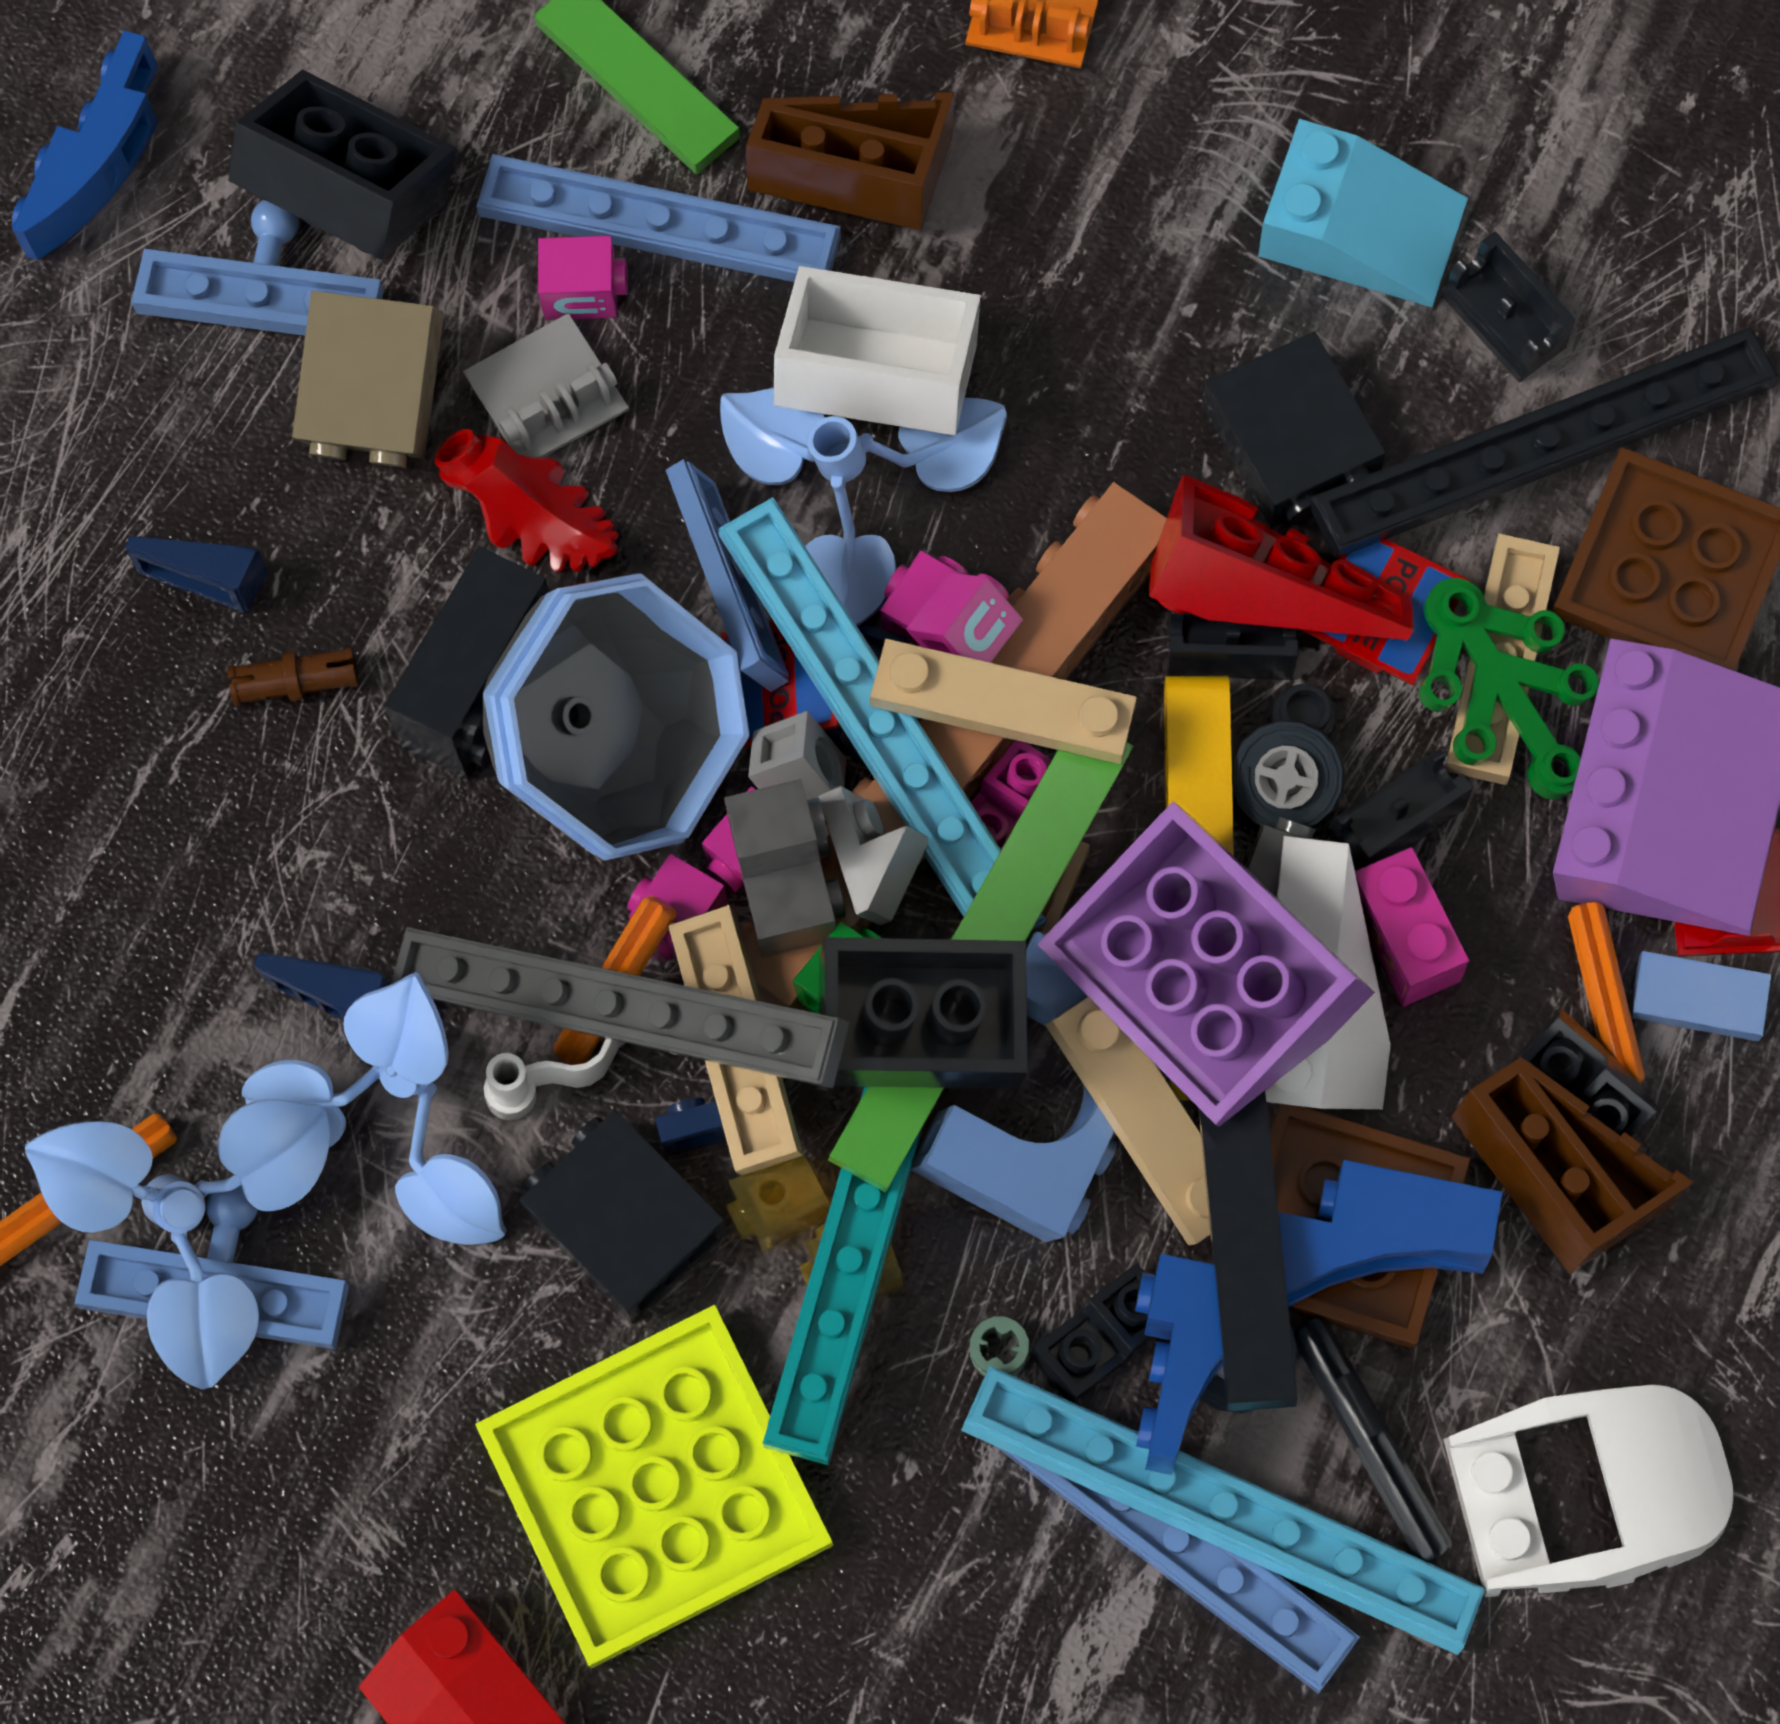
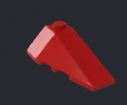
M1185 474L1183 475L1178 484L1151 563L1149 597L1158 600L1161 605L1172 612L1179 614L1191 613L1206 620L1408 640L1414 631L1411 597L1348 560H1336L1333 564L1325 561L1307 544L1310 539L1309 537L1293 528L1288 531L1286 536H1283L1254 519L1259 510L1258 507L1241 497Z
M455 1589L405 1630L358 1686L387 1724H567L474 1609Z

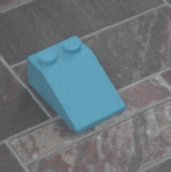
M1299 119L1263 222L1258 257L1433 308L1468 198L1357 135Z

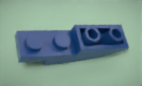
M123 30L116 49L109 50L103 60L100 75L101 84L94 100L87 101L82 108L79 118V132L57 126L49 146L44 145L40 149L34 166V181L27 197H21L16 203L12 215V230L27 257L39 260L62 245L84 227L110 201L144 153L158 125V120L146 94L158 65L146 36Z

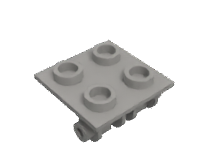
M569 313L463 371L503 438L519 455L546 457L629 410L626 402L615 387L617 380L606 362L601 365Z

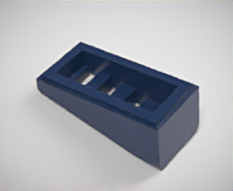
M130 536L125 545L127 553L139 574L243 613L250 611L267 574V568L259 550L253 548Z
M264 952L257 954L254 964L261 977L271 987L344 1021L347 1010L356 999L368 992L389 986L381 972Z

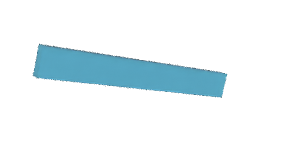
M774 497L720 527L718 535L903 824L928 836V844L923 855L964 917L1000 854L1001 849L916 717L870 706V695L879 660ZM1042 913L1030 934L1045 926L1047 920Z
M989 1366L961 1430L1456 1655H1459L1464 1649L1486 1588L1184 1452L1179 1451L1172 1475L1145 1470L1149 1449L1136 1447L1139 1432L995 1367Z

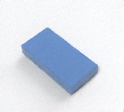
M1642 951L1638 959L1630 1015L1633 1019L1759 1042L1764 1031L1771 974Z

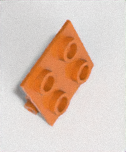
M971 0L969 16L972 19L965 45L1081 69L1099 0Z

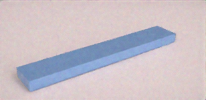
M492 154L476 206L480 217L575 237L611 236L614 245L795 282L799 266L832 271L841 239V227L832 224Z
M998 1448L1319 1694L1360 1638V1636L1277 1573Z

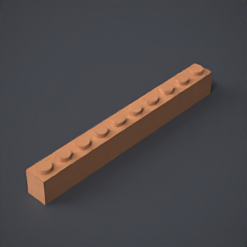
M1115 482L1111 484L1101 498L1096 495L1089 497L1074 519L1073 525L1077 528L1064 544L1055 541L1045 551L1036 567V572L1039 575L1025 591L1019 587L1008 597L1007 601L1023 620L991 663L1066 680L1150 575L1151 563L1167 518ZM922 719L919 723L969 801L980 789L985 776L1015 741L927 719ZM869 777L861 780L852 792L865 799H869L874 804L882 821V835L904 827L905 825L877 781ZM827 825V840L831 856L820 858V863L825 881L837 878L846 916L835 919V924L837 926L842 921L859 933L862 928L868 929L873 922L855 913ZM924 855L922 856V858H921L919 864H920L921 861L925 858ZM751 922L747 923L741 931L760 1000L769 1004L804 1010L805 1007L798 1002L792 980L822 944L762 958L754 924Z

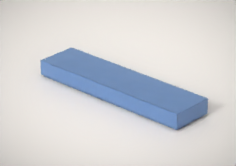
M683 459L666 469V473L732 648L737 651L739 667L742 672L772 692L789 682V674L760 599L718 535L719 528L729 523L730 520L716 483L689 461L686 462Z

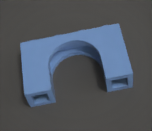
M1036 932L1026 940L1027 1017L1046 1026V1023L1087 997V995L1037 945L1045 935ZM1085 1086L1081 1108L1074 1123L1060 1138L1049 1143H1034L1018 1139L953 1105L937 1112L915 1157L911 1171L1040 1240L1049 1242L1064 1238L1067 1232L1073 1234L1080 1227L1090 1206V1199L1084 1197L1094 1174L1097 1176L1102 1175L1109 1166L1117 1148V1141L1111 1138L1114 1130Z

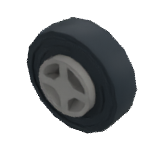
M1278 720L1258 727L1241 742L1232 761V791L1237 805L1253 823L1259 826L1264 824L1275 828L1279 817L1310 828L1316 827L1335 810L1344 791L1345 767L1338 747L1323 730L1304 721Z

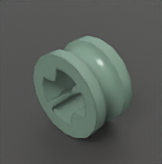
M991 1317L982 1321L974 1329L970 1339V1358L974 1368L982 1376L985 1377L989 1366L1012 1376H1017L1024 1369L1029 1357V1339L1024 1328L1017 1321L1008 1317ZM993 1333L1001 1340L1012 1337L1018 1347H1011V1356L1015 1358L1007 1364H1003L998 1357L987 1361L981 1351L988 1350V1342L984 1339Z

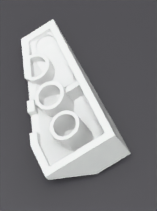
M1283 836L1276 897L1375 993L1329 1041L1266 1089V1102L1320 1109H1383L1391 1045L1349 843Z

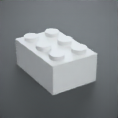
M799 266L774 354V406L956 436L977 347L981 295Z

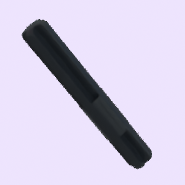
M1319 1317L1304 1323L1293 1333L1297 1348L1415 1557L1426 1562H1431L1446 1554L1452 1548V1540L1328 1321Z

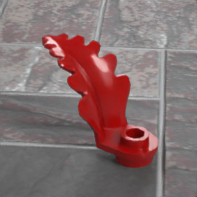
M462 429L455 432L439 447L435 455V464L440 468V478L449 487L468 491L479 500L489 540L496 547L506 548L515 540L521 539L522 557L528 565H535L545 552L549 550L550 566L554 572L563 571L568 559H570L572 571L579 572L584 568L587 561L589 566L594 568L602 559L611 558L617 553L618 546L615 542L619 537V533L612 531L615 526L614 522L609 519L599 521L606 515V511L600 506L580 508L589 495V491L585 487L580 485L559 486L564 474V468L557 460L546 457L519 455L504 440L482 434L475 435L470 429Z

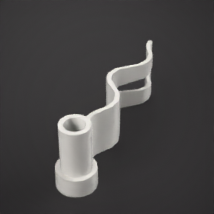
M606 1038L598 1055L587 1063L577 1065L542 1061L525 1066L523 1061L514 1054H498L490 1060L486 1068L487 1077L484 1084L486 1104L489 1110L501 1119H520L527 1115L534 1107L537 1098V1086L551 1083L574 1088L591 1086L604 1077L619 1047L624 1045L625 1042ZM506 1080H515L513 1083L508 1085L501 1084Z

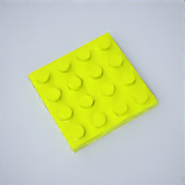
M715 1305L475 1424L591 1669L833 1546V1542L790 1455L763 1447L762 1443L770 1415Z

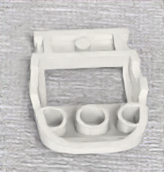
M1643 1385L1579 1391L1566 1395L1546 1397L1444 1439L1481 1585L1486 1588L1484 1592L1485 1597L1499 1596L1503 1589L1538 1587L1539 1593L1569 1591L1573 1588L1606 1585V1588L1633 1583L1637 1577L1665 1566L1668 1568L1701 1555L1720 1538L1731 1514L1733 1484L1716 1427L1705 1410L1695 1400L1685 1393L1668 1386ZM1587 1416L1622 1547L1550 1564L1515 1433Z

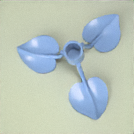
M774 388L750 393H725L721 396L720 403L721 423L726 444L735 462L748 477L762 484L784 485L798 476L804 459L815 462L822 476L831 481L842 522L843 538L836 535H822L810 541L805 547L857 627L868 621L884 605L887 600L884 597L886 586L896 571L894 554L884 538L877 535H864L855 538V527L845 486L846 482L856 478L864 469L866 453L871 452L901 467H910L916 464V471L920 481L933 490L944 492L961 491L979 482L990 470L995 461L1007 419L1005 406L1000 403L980 398H964L956 436L899 427V440L908 453L901 454L875 442L868 433L858 437L853 425L845 418L839 416L825 417L821 413L774 406Z
M418 972L409 974L389 986L364 994L356 999L347 1010L343 1025L348 1042L363 1061L373 1066L345 1091L333 1094L332 1082L326 1071L317 1065L300 1060H281L270 1063L255 1071L246 1080L242 1087V1097L245 1098L246 1104L264 1099H280L322 1106L327 1113L329 1121V1147L333 1146L341 1138L346 1129V1119L339 1106H345L376 1080L380 1079L383 1087L396 1097L407 1098L417 1094L419 1101L409 1156V1163L414 1171L401 1176L395 1185V1193L403 1212L411 1222L424 1232L451 1243L464 1245L484 1244L497 1241L506 1234L507 1229L502 1221L501 1203L497 1191L487 1175L477 1165L468 1159L451 1154H438L431 1157L427 1162L423 1158L431 1099L437 1091V1086L433 1081L438 1079L445 1070L448 1063L449 1050L439 1012Z
M264 1099L248 1103L230 1115L224 1123L218 1139L219 1159L223 1166L234 1175L223 1180L209 1182L200 1180L194 1185L179 1176L171 1174L158 1176L150 1181L147 1186L139 1185L151 1169L153 1159L151 1149L134 1130L114 1122L85 1121L57 1127L29 1141L25 1145V1154L35 1172L46 1204L52 1213L70 1228L91 1233L111 1229L119 1225L129 1215L134 1196L142 1199L143 1211L150 1221L171 1232V1240L177 1245L190 1273V1280L169 1279L161 1282L155 1288L148 1303L147 1328L153 1346L166 1366L186 1383L199 1389L213 1387L249 1349L257 1332L259 1312L253 1293L235 1276L227 1273H215L203 1279L202 1267L187 1239V1232L194 1229L202 1220L205 1212L204 1197L208 1194L232 1191L242 1185L248 1202L256 1209L262 1211L281 1210L301 1200L312 1189L323 1170L329 1149L330 1132L327 1113L318 1104H304L280 1099Z

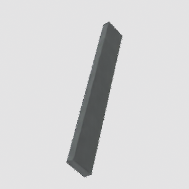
M406 927L391 982L393 984L409 974L418 972L432 999L435 1001L832 1089L850 1022L836 1017Z

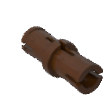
M353 647L305 656H298L296 651L284 652L282 659L241 666L231 665L227 668L228 679H232L233 682L229 684V690L235 706L246 702L289 696V699L293 702L304 700V693L359 686V675L355 673V669H358Z

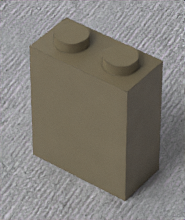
M311 290L292 438L302 443L310 444L309 455L322 458L346 460L348 449L370 452L369 463L406 468L407 457L425 459L444 313L430 305Z

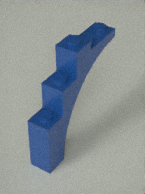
M1343 1160L1337 1181L1325 1178L1317 1218L1327 1219L1329 1222L1278 1212L1288 1307L1329 1286L1378 1272L1436 1268L1483 1274L1493 1252L1502 1192ZM1160 1253L1156 1274L1146 1272L1142 1274L1135 1312L1148 1314L1144 1335L1170 1340V1344L1156 1342L1149 1382L1159 1383L1162 1386L1157 1409L1145 1406L1143 1408L1136 1447L1149 1449L1145 1470L1172 1475L1186 1426L1210 1381L1223 1367L1213 1264Z

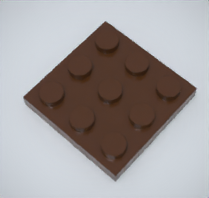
M1620 447L1552 612L1557 614L1563 621L1609 639L1675 649L1735 671L1780 560V508Z
M1279 1104L1270 1133L1278 1212L1329 1222V1220L1317 1218L1324 1180L1326 1178L1337 1181L1343 1160L1463 1184L1471 1159L1295 1105ZM1425 1268L1374 1273L1329 1286L1289 1306L1288 1310L1313 1318L1322 1317L1328 1323L1414 1349L1417 1345L1438 1269Z

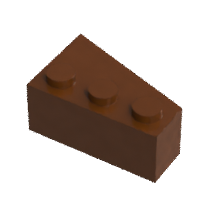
M955 92L935 93V100L898 101L897 94H878V102L840 103V96L763 98L746 144L747 190L921 231L953 136Z
M1520 1057L1472 1088L1451 1117L1571 1275L1670 1208L1694 1182L1678 1170L1673 1174L1639 1150L1642 1144L1625 1132L1621 1136L1587 1112L1590 1106Z

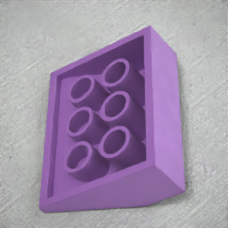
M1610 639L1553 869L1558 900L1579 904L1600 902L1606 909L1750 936L1780 808V687L1675 649Z
M1174 801L1037 944L1217 1126L1226 1122L1329 1041L1375 993L1213 835Z

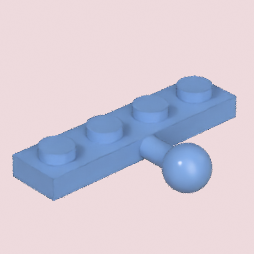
M262 200L255 206L251 215L252 230L259 238L253 263L144 249L131 303L136 314L305 336L311 290L382 299L384 289L380 279L278 266L282 245L291 241L296 235L299 228V217L268 201Z
M242 1185L232 1191L208 1194L205 1208L214 1228L207 1258L197 1257L202 1267L203 1279L215 1273H227L241 1280L251 1290L257 1302L259 1312L258 1328L255 1337L336 1350L349 1290L348 1283L345 1280L233 1263L240 1230L248 1227L253 1222L258 1209L248 1202ZM89 1240L74 1304L80 1309L147 1319L148 1303L155 1288L161 1282L169 1279L190 1280V1273L181 1254Z

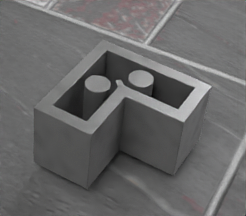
M801 779L724 797L732 838L762 958L822 944L825 937H828L836 928L835 919L846 916L837 878L825 881L820 863V858L831 856L827 840V827L819 797L807 800Z

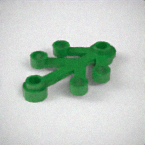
M1450 578L1439 582L1428 593L1424 603L1426 621L1437 637L1429 675L1422 681L1419 687V698L1422 704L1431 711L1442 712L1448 710L1460 698L1462 685L1460 679L1455 674V669L1463 645L1475 664V671L1463 728L1453 740L1455 756L1462 763L1474 766L1483 763L1492 755L1496 748V737L1490 726L1497 699L1533 755L1527 770L1528 781L1532 789L1546 799L1557 800L1566 797L1573 791L1581 757L1571 747L1560 745L1556 742L1521 686L1556 695L1567 705L1580 706L1597 692L1599 686L1597 674L1591 667L1585 664H1573L1563 670L1500 652L1487 634L1489 632L1523 640L1525 646L1531 651L1546 653L1562 640L1565 631L1561 618L1554 612L1542 610L1534 613L1531 617L1487 605L1481 590L1467 580ZM1456 599L1466 607L1467 615H1455L1449 608V600ZM1542 623L1550 629L1551 640L1540 639L1534 631V624ZM1569 676H1576L1584 682V694H1578L1570 688L1568 684ZM1438 681L1445 684L1449 690V699L1437 698L1431 690V683ZM1466 735H1474L1482 741V753H1474L1468 749L1465 743ZM1552 759H1560L1566 764L1569 769L1568 777H1560L1554 773L1551 767Z

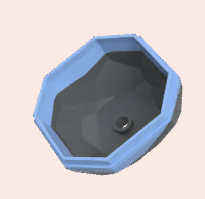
M641 573L561 587L541 596L524 617L487 679L483 692V733L499 783L599 860H610L683 843L691 835L749 737L737 651ZM573 705L577 708L579 714L578 722L574 727L569 721V711Z

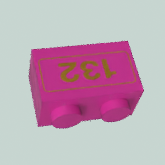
M1408 848L1355 871L1369 941L1402 1007L1460 983L1469 959L1413 848Z

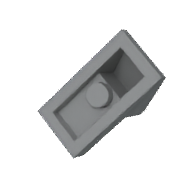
M842 786L819 795L821 807L856 915L880 926L892 921L927 847L928 836L909 826H904L882 835V821L874 804L869 799H865Z

